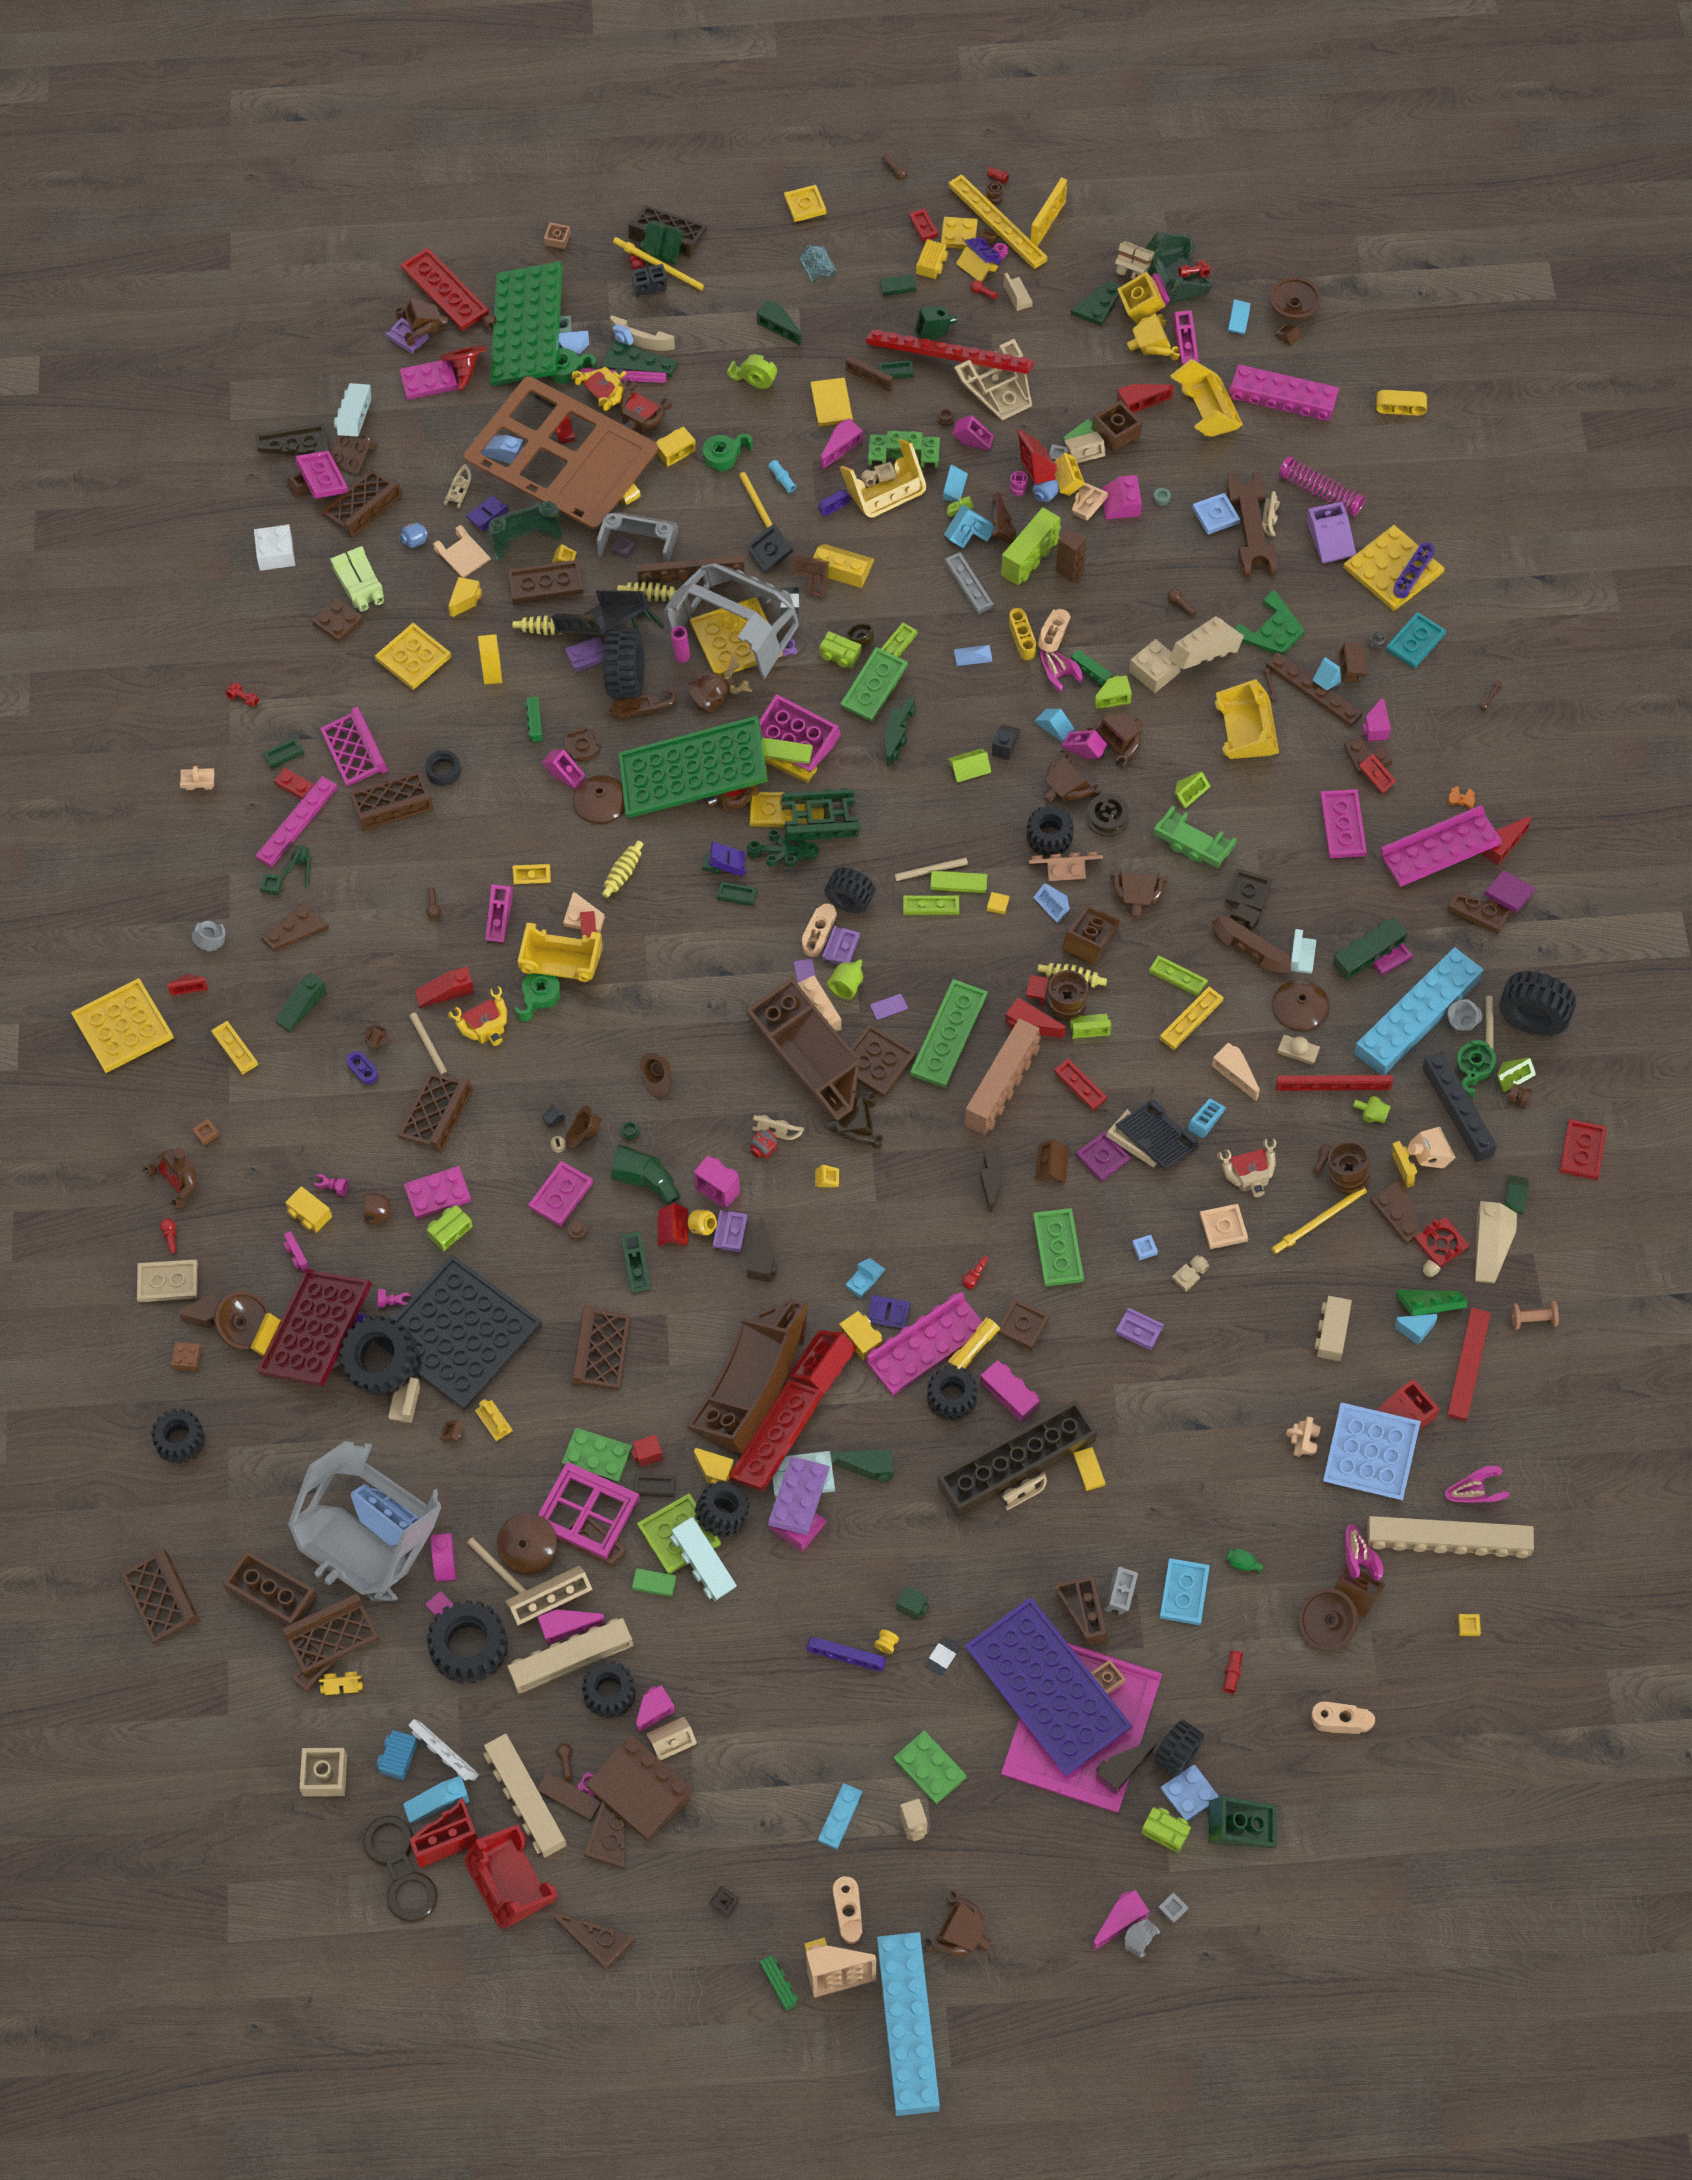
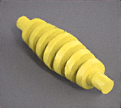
M628 582L626 586L618 585L617 591H643L644 595H647L648 602H652L653 596H655V602H659L660 596H662V602L666 601L667 597H669L670 601L676 592L675 587L670 586V590H668L667 585H663V589H661V584L656 583L654 589V582H649L648 588L647 582H642L641 587L639 582H635L634 587L632 582Z
M544 615L543 622L541 616H537L536 622H534V617H530L529 621H527V617L521 621H513V628H521L525 633H527V629L532 634H534V629H536L539 635H541V629H543L544 635H548L549 629H551V635L556 633L552 618L551 622H549V616Z
M637 841L634 846H629L614 863L604 883L605 890L602 895L605 898H608L612 892L616 893L619 887L624 884L623 882H626L628 877L632 875V871H634L635 865H637L638 859L641 857L640 849L643 846L641 841Z
M1050 963L1047 966L1039 964L1037 972L1046 973L1047 978L1051 979L1052 975L1068 970L1069 964H1065L1064 969H1061V964L1057 963L1056 968L1053 967L1054 963ZM1072 965L1071 970L1076 971V965ZM1079 968L1078 973L1086 979L1087 983H1091V987L1095 988L1096 985L1106 986V978L1099 977L1097 972H1094L1092 976L1090 975L1091 970L1088 969L1086 974H1083L1084 968Z

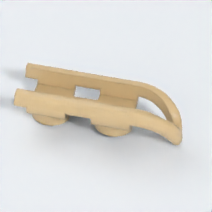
M466 464L460 468L454 477L444 505L447 506L449 501L458 502L457 508L460 509L471 482V473ZM464 470L467 471L468 480L460 476Z
M1274 491L1271 492V499H1265L1262 518L1264 533L1273 537L1275 532L1272 525L1277 521L1278 516L1275 515V511L1280 504Z
M754 1115L753 1120L758 1121V1125L753 1127L752 1131L758 1132L759 1130H769V1127L775 1128L776 1132L773 1133L776 1137L785 1140L798 1138L804 1130L803 1127L789 1125L785 1120H771L766 1115ZM788 1129L799 1131L792 1136H787Z
M1042 1471L1035 1479L1028 1478L1023 1480L1018 1488L1007 1489L1002 1496L1008 1504L1005 1506V1509L1008 1511L1040 1493L1045 1488L1047 1482L1045 1472ZM1042 1480L1041 1485L1036 1489L1035 1484ZM1024 1492L1025 1496L1019 1499L1018 1495Z

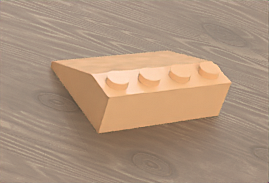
M822 1945L812 1946L809 1948V1951H806L807 1975L814 1998L876 1981V1957L873 1954L832 1946L822 1947Z

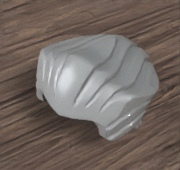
M211 921L197 923L192 933V940L202 950H217L225 942L223 924H215Z
M1469 999L1451 1004L1448 1009L1450 1026L1455 1031L1472 1030L1482 1021L1480 1008Z
M1149 1919L1135 1923L1127 1930L1125 1936L1126 1951H1130V1953L1139 1958L1144 1957L1146 1954L1144 1951L1145 1947L1160 1931Z

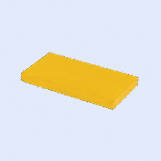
M1062 177L1032 223L1031 241L1037 247L1066 203L1067 179Z
M759 792L756 796L752 795L750 827H784L785 821H792L791 810H781L780 798L783 794L782 792ZM796 804V810L805 811V804ZM811 808L813 820L824 819V808ZM807 818L798 819V826L807 825Z

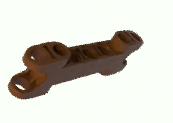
M1253 472V480L1246 484L1239 482L1234 474H1229L1227 479V496L1232 505L1238 504L1245 546L1238 547L1239 564L1244 577L1251 576V568L1255 565L1264 566L1270 575L1276 574L1277 570L1275 544H1266L1259 509L1258 502H1265V488L1260 472Z

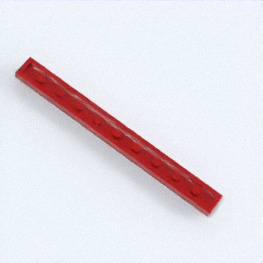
M872 330L866 337V344L959 362L970 360L975 365L1029 374L1034 367V360L1026 357L999 354L994 351H983L977 348H967L961 345H951L945 342H935L929 339L882 332L881 330Z

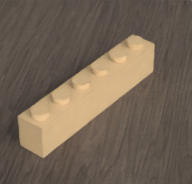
M615 1618L608 1621L602 1627H592L585 1634L573 1635L566 1642H557L552 1644L549 1649L535 1651L525 1659H516L508 1665V1670L518 1694L630 1648L633 1646V1642L624 1619Z
M507 1734L485 1744L486 1752L483 1753L488 1765L493 1764L495 1768L493 1774L498 1783L503 1782L505 1788L502 1790L508 1800L512 1799L515 1806L512 1808L517 1818L522 1817L525 1822L522 1824V1827L527 1836L532 1835L534 1839L532 1845L537 1854L542 1853L543 1857L546 1858L567 1846L561 1831Z

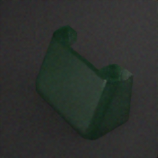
M1156 232L1145 248L1155 252L1147 272L1151 277L1154 273L1160 275L1170 299L1167 304L1207 294L1213 287L1209 278L1202 277L1199 280L1196 273L1183 278L1178 275V267L1182 265L1193 267L1189 259L1194 251V244L1190 235Z
M546 501L492 519L489 522L486 536L495 559L504 557V549L510 547L508 540L540 530L543 536L550 534L554 540L563 538L560 513L555 503Z

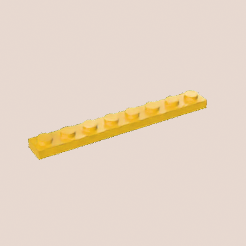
M962 174L949 182V188L1033 269L1047 262L1048 257Z

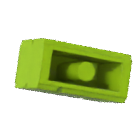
M828 631L825 639L820 644L819 653L826 661L831 660L842 668L848 667L853 669L861 655V644Z
M455 1205L453 1208H447L440 1219L437 1221L433 1220L428 1225L426 1231L429 1239L444 1252L473 1226L471 1219Z
M1153 1807L1142 1828L1141 1834L1179 1853L1190 1833L1191 1826L1183 1818L1178 1817L1175 1819L1170 1816L1166 1809L1161 1807L1156 1809Z

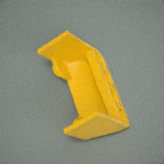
M1190 359L1170 375L1172 379L1181 383V390L1184 395L1194 399L1203 418L1194 427L1205 436L1213 437L1235 431L1243 425L1221 378L1215 372Z
M903 439L898 440L903 457L897 459L894 463L896 478L879 482L867 489L863 481L856 479L854 470L845 466L840 467L848 492L864 515L875 517L925 492L926 483L911 442Z

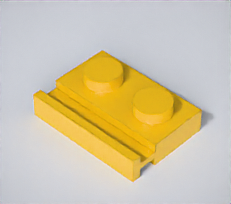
M1400 1141L1395 1142L1392 1146V1156L1408 1188L1414 1185L1417 1170L1414 1163H1410L1408 1159L1409 1153L1406 1146L1403 1147Z

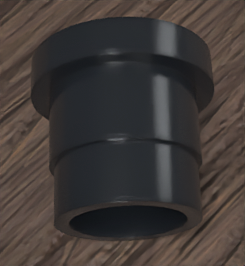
M551 1104L550 1109L541 1118L551 1128L559 1120H564L565 1116L554 1104Z

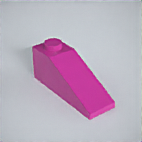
M1192 310L1175 312L1171 317L1181 364L1187 363L1190 359L1199 362Z
M850 418L840 422L830 437L821 455L822 469L863 442V430Z
M492 884L485 940L505 941L514 887Z
M549 1610L538 1616L539 1625L547 1645L586 1632L592 1627L605 1625L604 1616L600 1613Z
M1136 1890L1131 1893L1126 1891L1118 1897L1119 1900L1093 1941L1092 1947L1094 1950L1149 1916L1150 1911Z

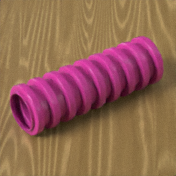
M676 626L671 631L674 658L679 663H686L690 659L687 630L682 626Z

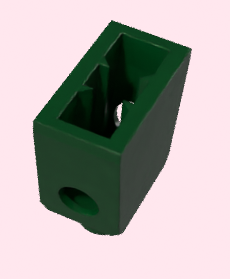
M943 306L920 308L915 332L919 339L933 340L943 337L947 334L949 325L957 323V317L955 314L949 315Z

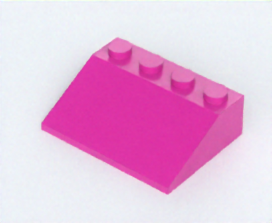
M778 694L775 695L760 719L762 738L813 746L809 764L792 762L809 772L831 751L841 735L839 726Z

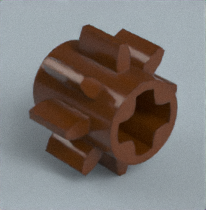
M376 1024L373 1027H367L363 1034L366 1044L373 1048L385 1045L388 1039L386 1037V1029Z

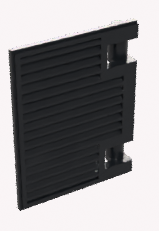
M1151 1099L1119 1121L1115 1126L1163 1170H1167L1198 1148L1199 1144L1197 1143V1138L1186 1129L1182 1130L1164 1113V1108L1158 1102ZM1153 1108L1157 1114L1151 1116L1147 1111ZM1186 1138L1190 1144L1184 1146L1180 1141Z

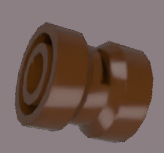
M998 181L989 182L986 189V198L993 205L1000 204L1003 200V185Z
M1514 1083L1507 1101L1519 1103L1520 1106L1525 1108L1532 1090L1520 1088L1519 1085Z

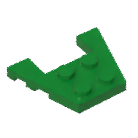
M1273 590L1263 600V605L1275 612V614L1255 633L1240 623L1234 629L1244 636L1242 640L1244 644H1253L1259 646L1261 650L1273 654L1279 652L1283 655L1304 635L1305 630L1276 591Z

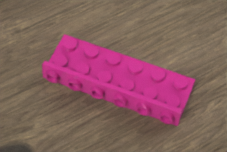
M1238 364L1232 385L1230 386L1229 396L1234 400L1330 421L1339 387Z
M1480 805L1431 827L1422 829L1417 833L1403 837L1398 841L1389 843L1381 848V854L1385 865L1399 887L1496 847L1502 844L1485 816L1484 807Z
M962 1292L953 1294L944 1304L936 1305L931 1310V1313L926 1316H920L913 1325L904 1327L894 1338H888L878 1349L873 1348L867 1354V1365L889 1393L894 1396L954 1355L971 1338L983 1321L965 1301Z

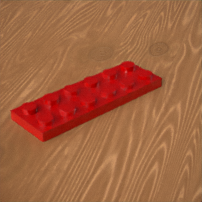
M429 248L424 249L400 264L401 269L461 331L489 314V309Z
M788 1380L730 1473L729 1478L731 1481L764 1492L824 1395L822 1391Z

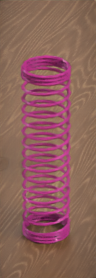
M1289 456L1284 460L1279 469V477L1287 478L1293 484L1297 483L1298 487L1302 486V489H1306L1307 492L1311 491L1317 497L1321 496L1322 500L1326 499V502L1331 501V504H1333L1332 500L1338 493L1341 483L1336 486L1331 499L1328 501L1327 498L1334 489L1336 481H1333L1326 497L1323 498L1324 492L1330 485L1331 478L1327 480L1322 493L1318 495V491L1326 480V475L1321 479L1317 491L1313 493V489L1319 482L1322 474L1319 473L1315 478L1317 473L1315 470L1310 476L1312 468H1309L1302 484L1298 485L1299 480L1307 469V465L1302 468L1297 481L1293 482L1302 467V462L1296 467L1297 460L1294 461V458ZM1295 469L1292 479L1289 480V476ZM1310 476V478H1309V480H1308V483H1307V486H1306L1305 488H1303V484L1306 482V480H1307L1308 477ZM1315 478L1312 488L1308 490V486L1312 483L1313 479ZM1343 486L1340 490L1335 503H1337L1344 494L1346 486ZM1348 489L1346 491L1341 502L1344 503L1346 501L1351 489ZM1355 491L1350 495L1345 507L1346 513L1349 512L1351 516L1358 514L1365 501V497L1358 494L1350 510L1347 511V507L1355 496Z

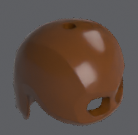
M378 1193L363 1194L364 1222L367 1224L386 1222L391 1212L389 1199Z

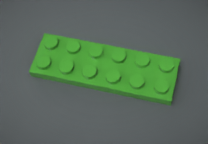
M954 979L952 980L912 1067L910 1076L943 1088L947 1087L988 996V991Z

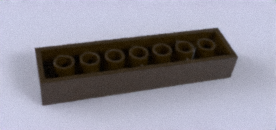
M1075 1400L938 1475L937 1485L957 1517H960L1002 1494L1007 1489L1022 1483L1023 1480L1031 1478L1071 1456L1074 1452H1078L1096 1442L1097 1431Z

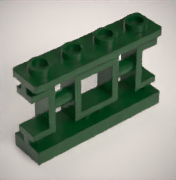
M824 789L814 792L806 790L797 793L792 791L783 793L780 798L781 810H791L792 821H785L784 824L785 841L858 837L861 829L860 822H858V817L849 818L847 806H854L855 804L854 789ZM832 802H841L842 809H833ZM796 804H805V811H797ZM827 807L828 819H812L811 808ZM834 816H843L844 823H835ZM807 818V825L798 826V819Z

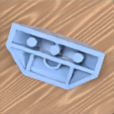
M364 1484L351 1492L350 1496L360 1522L390 1546L398 1545L403 1530L420 1519L380 1490L370 1488L368 1485Z

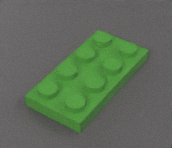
M876 647L841 702V708L873 722L907 668L908 662Z
M1072 1208L1033 1213L1044 1286L1084 1282Z

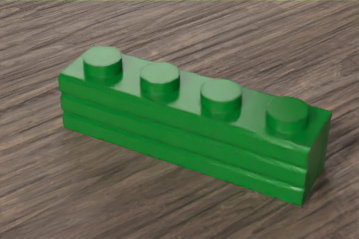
M1079 649L1071 656V660L1079 665L1081 671L1088 674L1091 679H1095L1098 684L1104 686L1109 678H1113L1111 672Z
M538 697L527 698L525 707L528 709V712H526V717L529 719L527 727L530 728L528 736L531 738V742L543 741Z
M770 1955L760 1961V1966L784 2010L787 2011L797 2005L798 1997L795 1992L792 1993L790 1990L792 1987L789 1981H785V1974L782 1969L779 1970L777 1966L779 1963L776 1957L773 1958Z

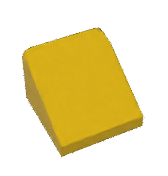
M561 544L555 551L552 563L574 561L577 552Z
M822 1164L815 1170V1186L839 1187V1169Z

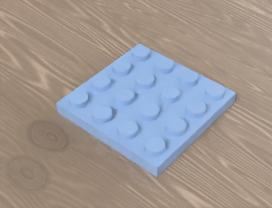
M1341 1403L1323 1482L1403 1501L1421 1421Z

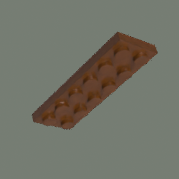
M744 555L637 565L638 582H647V585H649V582L669 583L672 580L684 582L692 577L702 565L713 563L730 567L734 570L738 569L744 573Z

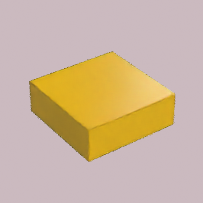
M991 892L987 911L1005 915L1010 896Z
M1479 1614L1458 1615L1459 1636H1480Z

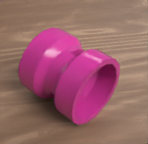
M1015 471L1011 474L1010 491L1012 494L1020 496L1026 493L1028 482L1026 473Z

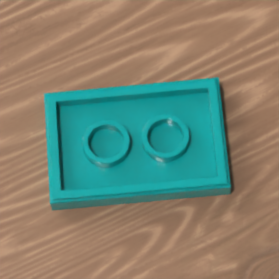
M1416 612L1386 646L1385 650L1415 669L1444 637L1447 630Z

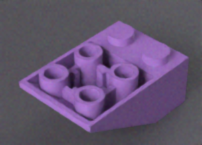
M1343 502L1308 509L1306 522L1322 564L1351 558L1356 555L1349 519Z

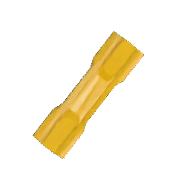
M986 1317L977 1327L976 1332L961 1349L956 1351L948 1363L951 1366H957V1369L961 1367L966 1369L974 1356L995 1336L1000 1327L993 1320Z

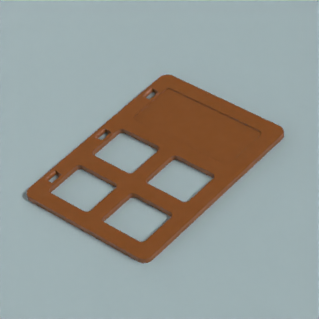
M525 377L465 451L464 459L467 463L591 529H598L602 525L604 517L612 512L656 455L658 444L533 377ZM529 393H534L556 405L538 430H532L510 418ZM569 413L596 426L577 451H572L549 438ZM500 429H505L528 442L508 467H504L481 454ZM539 450H544L567 462L566 466L548 488H543L520 475ZM485 461L491 464V466L488 468L482 465V463ZM532 486L536 488V493L529 490L528 487ZM577 510L581 512L583 515L582 517H579L578 515L574 514V512Z

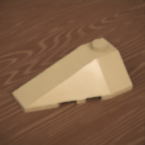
M1480 1201L1477 1210L1475 1282L1495 1284L1516 1233L1517 1213L1501 1203Z

